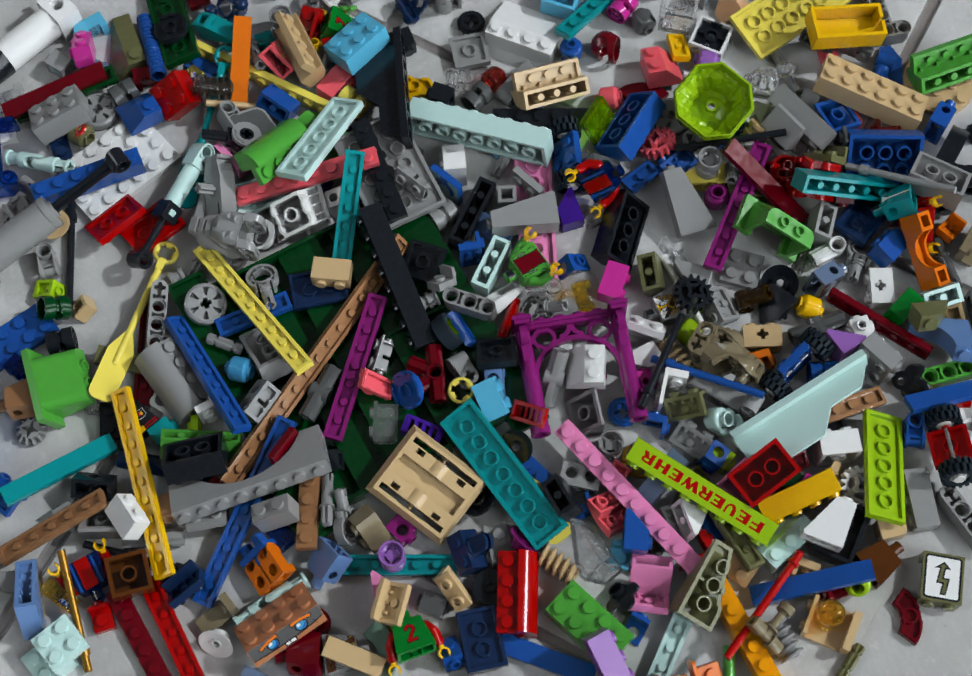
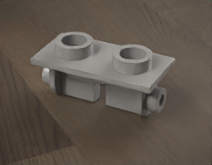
M397 166L393 179L422 201L425 192L428 193L432 188L430 183L420 176L414 179L417 174L408 166Z
M385 334L375 339L372 347L374 350L373 356H370L367 363L369 370L382 376L386 373L389 360L383 359V356L390 358L394 347L392 339L386 338L384 340Z

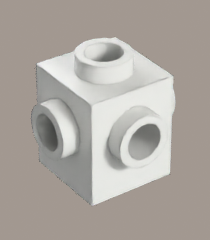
M867 314L851 317L845 326V332L866 335V338L875 332L874 324L869 320Z

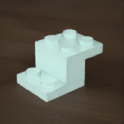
M64 613L30 640L35 647L20 659L32 676H66L80 665L76 658L91 646Z

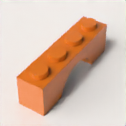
M929 210L900 218V226L921 291L951 283L946 265L935 261L927 250V236L934 228Z

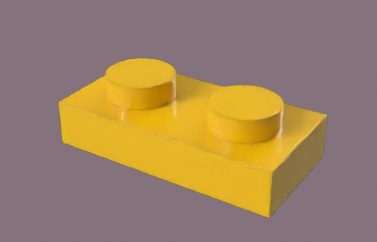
M667 34L666 42L672 62H690L691 54L685 35Z

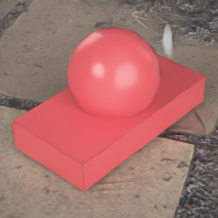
M362 368L357 387L366 395H375L387 401L391 400L392 397L390 387L393 381L367 368Z

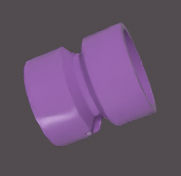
M390 540L380 546L378 557L382 568L390 573L401 571L406 564V554L402 544L398 541Z

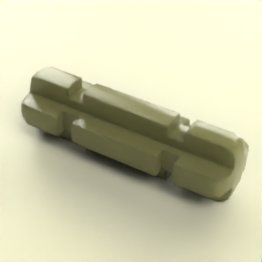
M859 643L854 644L851 649L852 652L848 654L836 676L850 675L860 659L859 656L865 651L864 646Z

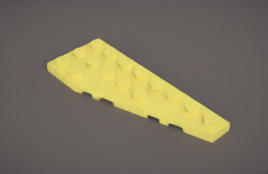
M754 0L731 15L729 21L759 61L801 35L804 27H806L804 19L810 7L847 5L853 0Z

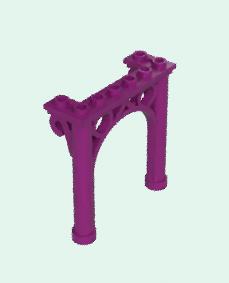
M616 297L608 301L607 309L595 308L589 312L576 311L570 315L557 314L552 318L538 317L531 321V314L518 313L511 316V333L515 336L528 403L546 408L539 375L540 367L545 357L554 347L583 341L605 345V348L615 358L619 368L629 421L637 423L649 418L646 408L642 410L637 407L642 394L626 323L627 298ZM588 326L587 334L576 329V327ZM596 326H604L608 332L600 338L595 336L591 330ZM566 329L563 334L559 335V339L556 340L557 336L554 331ZM611 334H613L616 348L607 342ZM540 335H549L552 337V342L548 346H543L536 342V338ZM533 347L536 350L541 351V354L539 355L536 362ZM537 410L534 412L532 421L535 419ZM542 411L540 412L538 423L540 422ZM548 418L544 429L531 425L530 432L532 438L539 439L551 435Z

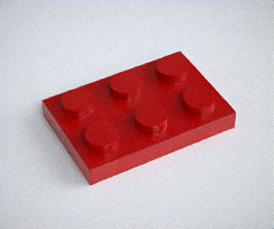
M127 194L84 226V229L100 245L104 246L111 242L119 233L125 231L132 223L141 219L147 211L140 203Z
M158 202L146 210L147 213L141 219L135 221L125 231L119 233L133 250L142 249L158 220L151 214ZM181 217L178 218L174 226H163L149 250L150 253L153 252V248L158 243L169 240L187 226Z

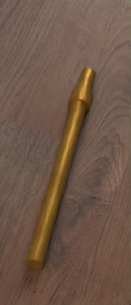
M60 550L57 551L72 621L85 638L66 551ZM90 647L78 656L81 657L84 673L93 671L89 656L91 654Z

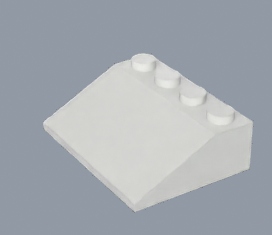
M505 0L492 16L485 30V41L488 45L544 65L550 64L563 40L562 37L554 33L555 28L563 20Z

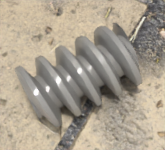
M784 618L776 628L778 631L776 637L784 645L783 650L777 655L778 658L785 657L781 664L796 658L803 650V647H795L799 640L791 639L795 633L787 632L791 625H783L787 618Z

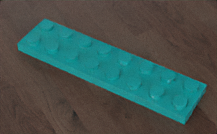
M469 398L440 422V425L536 551L569 526L565 520L558 516L545 493L472 398Z

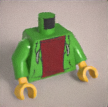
M532 227L525 228V237L520 238L509 256V270L503 274L508 283L517 279L523 287L528 285L544 286L554 278L555 274H563L562 268L556 271L560 263L553 262L550 266L533 241L529 242V239H534L537 236L536 231L529 236L528 233Z

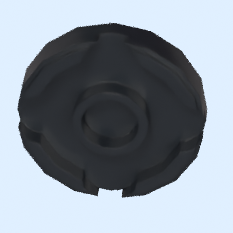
M175 12L168 13L159 19L160 22L155 24L153 31L155 38L161 44L172 45L181 41L186 36L189 24L183 15Z

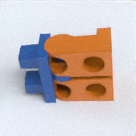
M260 532L255 533L251 537V541L255 545L254 548L251 544H246L239 550L243 558L239 564L242 568L244 567L258 594L263 596L282 585L283 581H286L296 569L293 564H288L282 556L281 550L276 545L274 538L267 539Z

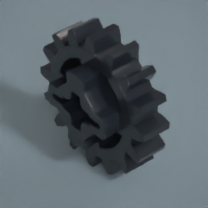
M692 274L688 278L684 275L681 280H677L672 289L674 292L672 298H676L674 304L681 305L679 310L685 308L686 314H689L690 311H693L694 315L698 311L703 314L705 310L709 309L714 300L712 297L714 291L709 290L712 285H706V279L701 281L699 275L696 278H693Z

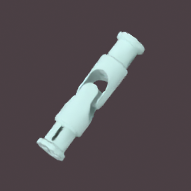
M7 149L3 155V162L8 166L13 164L20 168L42 170L55 174L75 169V163L71 159L61 160L59 157H44L40 154L23 151L18 153L11 149Z
M300 572L299 576L290 582L286 581L248 606L247 610L238 616L234 615L232 618L236 625L262 609L266 602L268 604L300 582H303L306 587L310 588L311 585L303 572Z

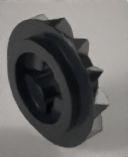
M466 11L457 20L458 30L463 35L482 32L485 27V19L479 12ZM471 19L474 24L472 28L469 27Z

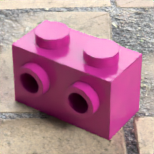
M78 31L73 34L69 53L71 59L75 60L76 67L82 68L94 64L96 47L91 31Z

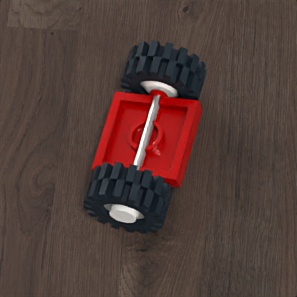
M946 403L942 404V406L935 405L936 408L931 407L929 408L930 411H926L924 414L928 431L926 436L935 469L938 470L941 483L946 488L952 487V489H955L956 486H959V488H963L962 485L969 486V483H972V443L966 423L963 424L960 409L956 405L948 404L946 406Z

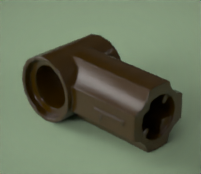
M767 284L751 290H740L734 293L736 308L739 314L750 313L754 310V307L771 301L773 297V292Z

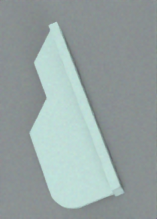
M862 349L858 350L730 431L732 443L749 459L776 438L788 454L794 457L824 438L827 432L831 408L862 388L866 365H868L866 353Z

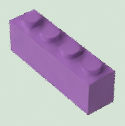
M601 627L581 638L599 676H635L632 669L627 668L625 664L626 656L621 649H618L615 643L617 638L612 630Z

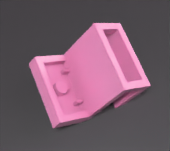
M632 553L629 583L635 582L640 588L634 594V606L627 611L654 613L657 615L669 614V593L673 574L672 557Z

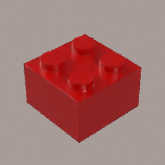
M186 70L172 71L149 90L160 106L166 121L180 120L203 102Z

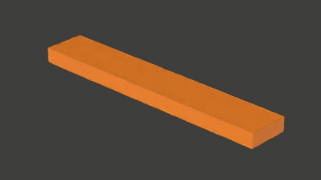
M234 15L230 101L248 102L252 17Z

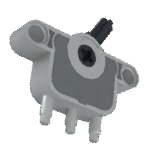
M223 100L219 105L216 118L224 131L202 129L201 138L226 142V147H229L236 154L276 125L271 119L272 116L262 108L252 107L239 111L232 101Z

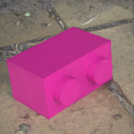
M608 260L597 291L596 300L608 303V301L616 297L623 299L626 294L624 286L625 284L629 285L632 274L629 273L630 266Z

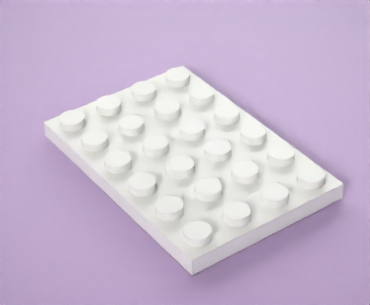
M120 121L70 158L75 163L76 169L104 159L106 153L114 147H120L123 151L137 147L145 166L146 173L82 195L75 200L76 205L91 221L125 195L129 194L133 198L183 160L181 155L154 127L131 136L124 123ZM60 172L57 173V174H55V173H50L51 177H54V176H56V175L62 174V173H60Z

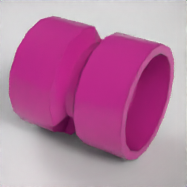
M614 0L606 9L607 15L614 22L624 24L630 17V14L637 8L639 2L638 0Z

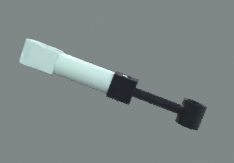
M194 143L191 145L181 163L183 165L181 172L165 199L159 200L151 214L158 221L142 249L131 250L127 254L126 261L129 267L148 269L152 266L153 256L149 250L164 225L174 226L183 211L180 207L198 176L204 174V159L215 155L213 145L210 143Z

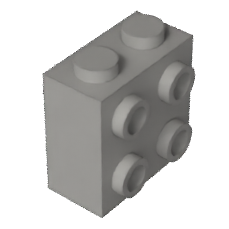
M876 332L870 334L856 350L857 352L862 349L866 353L868 365H866L865 374L872 382L879 386L884 381L888 383L901 368L899 363L903 357Z

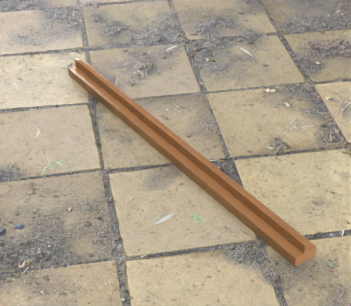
M395 233L394 237L402 256H404L410 244L399 233ZM376 261L373 262L307 355L314 365L299 376L295 372L281 389L279 397L260 423L255 425L229 461L228 472L218 476L217 479L220 480L221 484L239 482L244 479L257 461L277 416L280 415L288 418L361 316L368 293L377 294L382 287L384 280L383 278L380 279L377 273L378 265Z

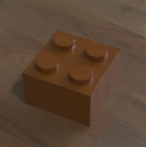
M145 548L104 558L110 592L114 602L156 592Z

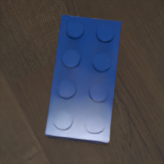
M655 91L629 93L594 148L600 155L619 160L620 162L632 161L667 105Z

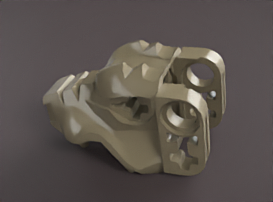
M704 321L697 325L688 341V351L691 354L690 359H692L691 366L695 369H701L719 377L732 373L738 377L737 381L743 385L746 383L758 384L765 372L764 363L760 359H756L753 353L750 354V351L745 349L744 339L735 329L731 330L728 327L724 328ZM707 327L711 329V332L708 335H702L700 330ZM700 358L701 362L696 364L695 359Z

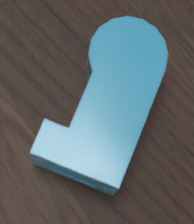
M99 11L78 22L73 28L74 33L78 31H91L92 37L102 32L104 35L111 33L107 22Z

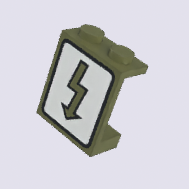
M924 550L919 555L918 563H922L920 594L915 598L917 603H921V606L927 608L938 606L942 607L944 611H955L962 606L965 557Z

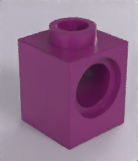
M399 514L385 526L392 538L402 544L403 548L406 545H411L417 538L416 528ZM400 528L408 530L403 536L397 534Z

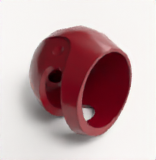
M609 31L597 33L592 38L590 44L592 54L599 60L608 54L609 63H617L621 46L620 37Z

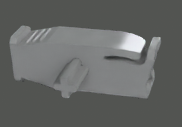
M215 154L204 159V183H196L194 191L197 194L205 195L206 215L237 211L235 176L231 155Z

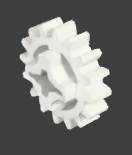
M855 465L840 474L842 479L839 480V483L842 486V490L839 492H843L842 496H847L853 502L865 507L864 466L859 468L858 465Z

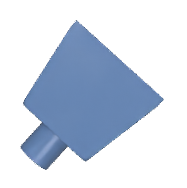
M318 536L317 550H313L307 568L314 574L310 585L316 589H321L324 582L336 584L353 560L335 540Z

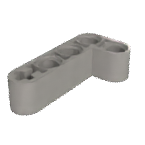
M861 0L862 4H881L884 16L882 20H885L888 32L881 46L906 41L912 28L910 22L907 20L892 21L885 0Z
M161 279L155 280L152 283L149 292L145 349L150 346L149 343L157 341L159 343L172 337L171 335H165L166 326L164 320L167 316L169 287L167 282ZM157 288H160L161 295L157 298ZM153 306H160L162 308V311H155L153 309ZM156 323L160 325L161 329L155 330L151 325Z
M690 376L685 386L687 389L698 387L699 390L705 389L706 393L703 394L705 400L718 407L731 408L735 414H740L744 421L757 415L765 398L760 399L694 376Z
M943 486L935 494V501L972 549V532L968 529V525L972 526V508L957 488L952 489V487L946 488V486ZM955 508L960 509L963 513V516L958 515L955 511Z

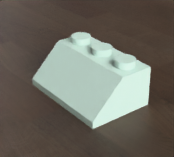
M801 513L795 517H792L790 514L783 517L784 522L778 524L779 526L767 546L761 544L759 547L754 544L766 561L763 566L771 574H774L789 557L795 554L797 549H800L808 542L799 538L802 531L812 522L805 514Z

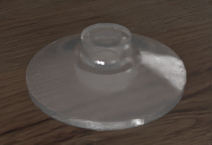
M573 271L562 281L564 296L567 298L573 295L576 304L589 303L597 296L599 281L590 271ZM583 282L584 285L580 286L577 283Z

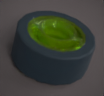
M441 313L431 321V327L439 341L452 351L464 342L459 336L460 332L452 325V319L449 320L446 313Z

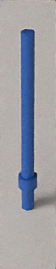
M652 355L650 362L656 364L659 357ZM667 358L664 369L670 367L689 371L691 376L763 399L765 391L677 363L676 360Z

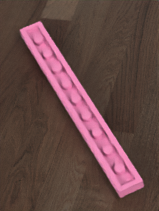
M567 419L554 431V434L625 508H630L649 529V534L689 575L701 557L583 433Z

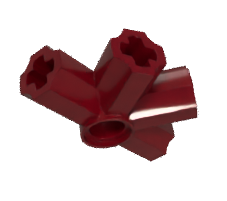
M436 343L425 346L426 360L412 355L407 363L406 370L414 372L419 377L424 393L427 391L430 393L431 404H444L448 402L442 345ZM434 371L441 372L438 377L431 376Z

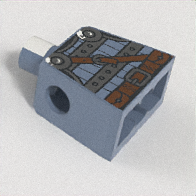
M835 261L828 262L812 272L802 288L803 292L821 299L830 292L832 287L836 288L847 273V267L843 263L837 265Z

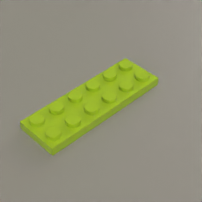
M866 408L863 411L865 517L903 526L906 524L902 418Z

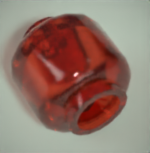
M497 66L488 68L481 75V81L486 83L493 93H496L498 88L507 80L505 71Z

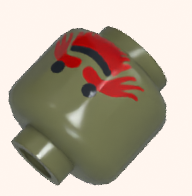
M84 123L70 130L67 133V137L71 143L79 147H86L94 141L95 133L90 125Z

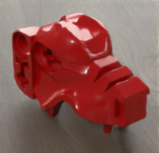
M785 154L767 162L764 169L794 198L807 197L834 202L835 196L802 193L790 184L796 167L840 172L842 165L813 160L803 155L789 156Z

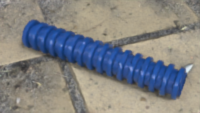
M142 13L137 17L136 21L150 77L158 82L166 77L167 73L159 42L153 33L154 26L151 16L147 13Z

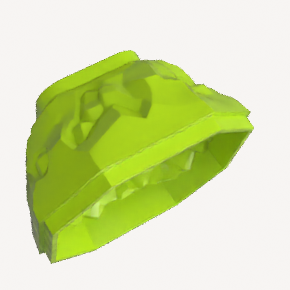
M724 62L696 64L673 91L676 118L698 138L705 141L731 138L754 111L752 84ZM708 106H713L714 109L711 110L708 108Z

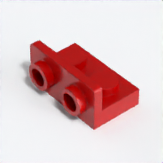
M302 5L299 18L310 40L312 38L320 39L319 29L325 19L324 11L320 8Z

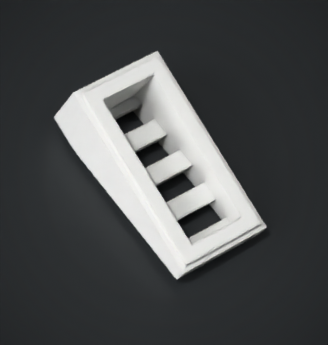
M512 281L485 298L495 302L498 315L525 287Z

